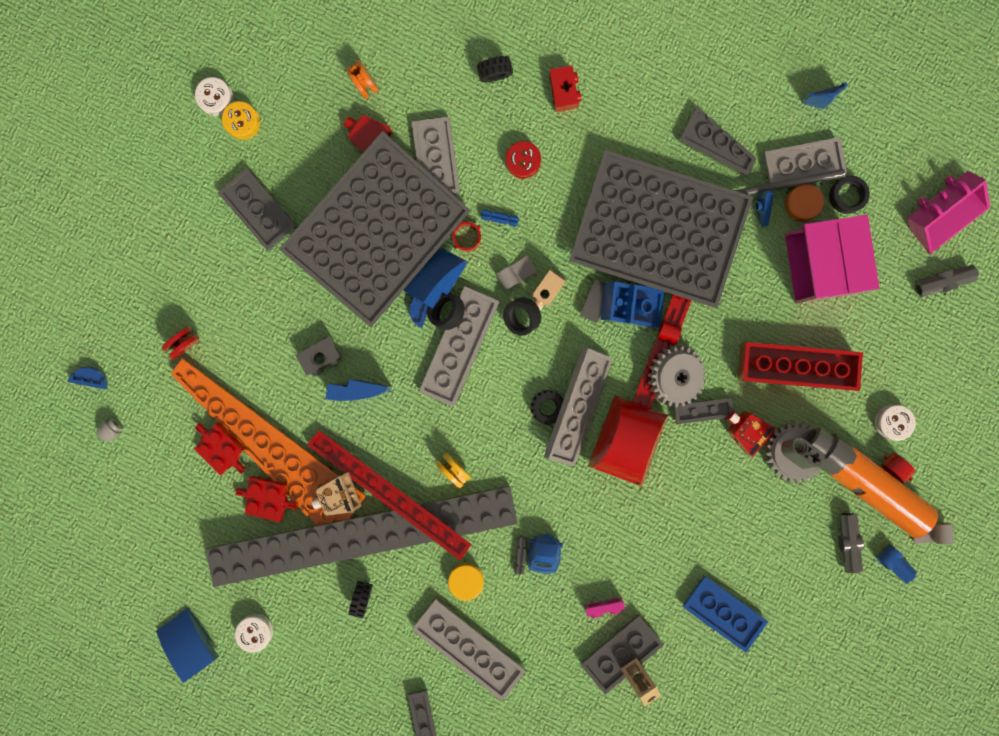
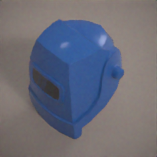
M548 533L536 535L534 539H529V570L542 574L556 573L560 564V548L563 547V543H560L558 538Z

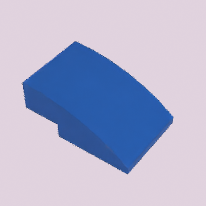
M440 248L403 291L433 308L442 293L448 295L468 262Z
M615 281L605 282L601 320L660 328L664 292L635 284Z
M355 379L349 380L348 386L332 383L327 386L325 399L335 401L367 399L391 391L392 386Z
M189 608L156 631L161 646L182 683L189 680L219 657L208 641L210 639Z

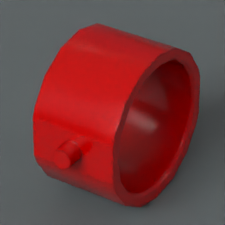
M471 222L460 223L452 234L455 244L453 248H458L463 252L476 250L481 243V232L479 230L481 226H476ZM469 226L477 231L479 238L474 246L464 248L457 244L456 234L459 229Z
M892 452L889 456H883L885 460L880 465L885 471L902 484H905L907 480H913L911 476L916 470L908 461L895 452Z

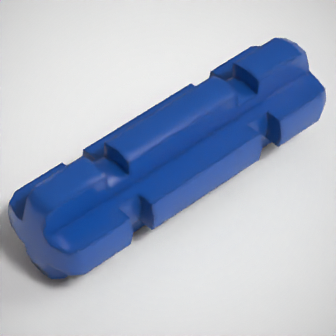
M483 209L481 215L483 220H491V222L505 225L508 223L509 226L514 227L518 225L519 217L515 215L508 216L506 213L491 212L488 209Z

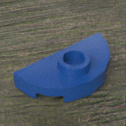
M771 190L761 191L758 199L755 201V209L762 227L768 226L774 195V192Z
M413 297L409 306V314L415 325L423 329L428 305Z
M81 367L72 373L68 380L70 383L108 389L105 375L94 367Z

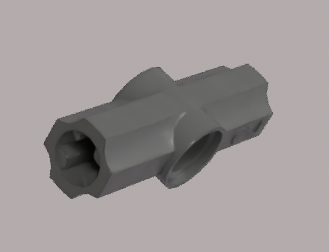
M974 265L956 270L951 269L935 274L934 277L915 282V290L920 298L938 292L943 293L959 288L958 286L975 282L978 280L979 272Z
M857 513L839 514L841 535H839L838 543L841 552H843L844 572H863L861 551L864 548V543L859 533Z

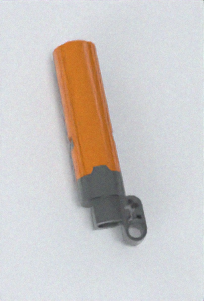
M819 427L807 430L802 438L790 439L782 443V454L802 469L819 467L911 537H923L936 525L938 510L838 434H829Z

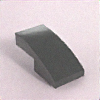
M597 279L594 280L580 313V316L598 323L602 312L604 282Z

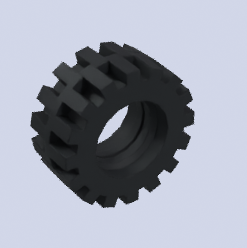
M508 56L491 57L477 64L479 79L484 83L496 82L513 75L511 60Z
M552 390L539 392L531 402V412L534 418L543 424L556 423L564 399L559 393ZM551 399L555 402L556 410L552 415H544L540 411V404L543 400Z
M357 581L348 615L364 618L373 584Z

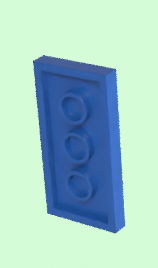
M705 575L682 605L684 609L745 653L768 623L765 618Z

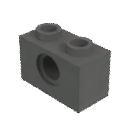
M327 337L295 355L306 376L312 375L313 377L323 373L322 369L328 365L331 368L339 364V359L343 358L332 337ZM318 353L324 354L325 359L322 363H318L316 360Z

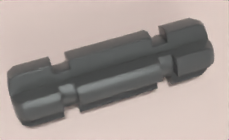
M519 536L517 537L518 547H516L514 574L523 575L527 537Z

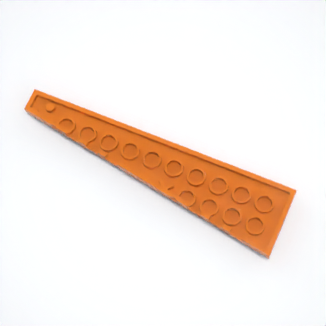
M182 358L171 372V375L188 393L193 395V398L208 411L212 418L220 422L246 448L245 452L270 478L287 484L286 493L291 501L298 502L299 508L315 525L345 520L352 516L355 511L327 516L322 508L314 509L312 505V499L318 497L316 490L341 475L186 359ZM355 487L361 503L367 495Z

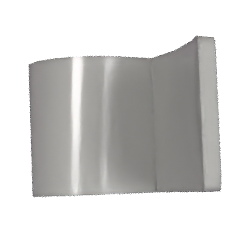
M525 256L512 266H508L497 273L496 276L505 290L508 291L536 273L537 270L529 257Z
M937 522L928 534L920 538H914V543L935 542L936 544H953V523Z

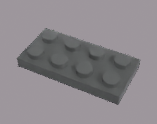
M247 168L217 192L267 251H270L297 228V225Z
M638 614L585 658L580 665L606 695L626 678L621 671L622 667L636 658L640 664H643L662 648L664 644Z

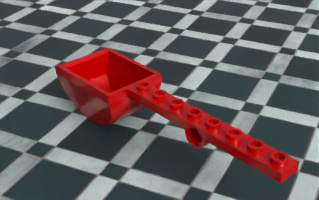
M672 295L634 398L631 401L617 395L613 396L588 467L640 487L643 486L669 417L668 414L651 408L656 392L650 391L653 385L648 384L651 380L648 374L652 373L649 367L654 366L653 359H659L658 353L664 354L663 349L670 350V346L677 344L691 300Z

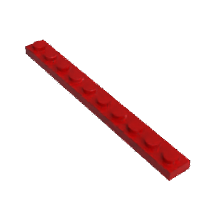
M320 430L317 431L307 444V446L344 474L349 472L352 480L461 561L472 546L471 543Z

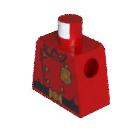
M732 411L726 418L732 424L727 431L742 451L751 457L755 456L776 430L775 427L746 411H743L740 415Z

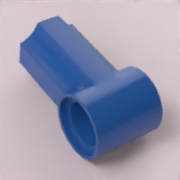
M889 544L876 559L885 568L891 570L902 582L907 584L916 577L917 571L902 558L903 555L895 547Z

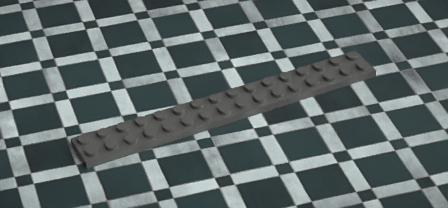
M510 486L419 504L460 536L518 524ZM388 510L208 547L205 551L213 587L434 541L395 511Z

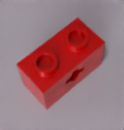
M573 66L550 69L549 79L555 112L578 109L579 102H581L580 90L577 91L576 83H578L577 71H573ZM563 86H566V88L569 89L568 92H565Z

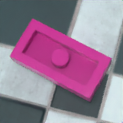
M622 597L584 605L587 617L591 616V618L601 617L603 613L608 612L610 614H618L621 610L625 609Z

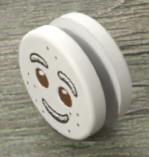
M205 78L195 89L196 103L209 115L221 116L224 109L234 102L231 88L219 78Z
M902 405L884 406L877 412L875 417L877 432L889 440L900 441L908 438L913 433L916 425L912 411Z
M250 614L237 625L235 640L244 651L258 652L264 649L271 641L274 631L273 625L262 614Z

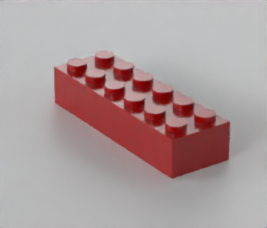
M743 342L740 346L738 381L860 391L863 352Z

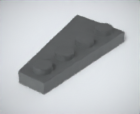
M699 106L696 107L679 142L745 177L756 160V157L739 142L731 138L727 131L722 130L711 117L704 114Z

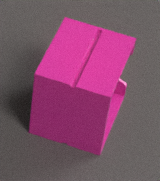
M868 214L804 224L800 226L801 230L785 234L795 304L856 295L880 289Z

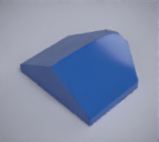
M847 82L815 93L810 92L802 99V104L825 109L848 86Z

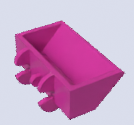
M970 171L965 172L956 180L953 175H949L945 178L947 187L930 201H927L924 196L918 199L917 203L920 208L908 217L910 231L929 254L933 253L990 208L986 179Z

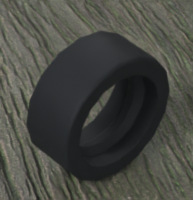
M846 176L835 182L829 193L832 207L843 214H852L864 208L870 197L867 183L857 176ZM845 184H852L859 191L860 199L854 206L844 205L839 198V189Z
M450 292L448 295L442 293L433 308L428 306L427 316L433 325L444 330H451L462 321L465 306L460 297ZM452 301L450 315L447 319L441 321L440 311L442 306L446 302Z
M520 297L506 305L503 311V319L505 325L513 334L524 336L539 327L541 312L533 300ZM517 306L522 307L528 313L530 319L528 327L523 326L516 319L515 308Z

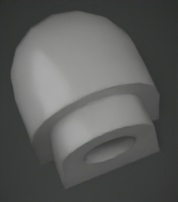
M115 417L106 419L98 426L97 436L101 441L110 442L121 435V431L124 428Z

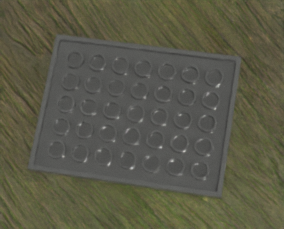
M382 131L279 250L371 328L471 210Z
M604 150L569 262L706 306L718 308L753 196Z

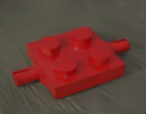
M220 422L216 423L210 430H207L201 423L194 428L202 435L201 441L194 450L220 476L232 466L240 474L246 470L239 462L240 456L246 448Z
M251 476L249 477L247 490L237 487L235 491L236 496L246 498L245 514L281 522L284 518L286 507L294 510L298 507V502L288 500L286 483Z

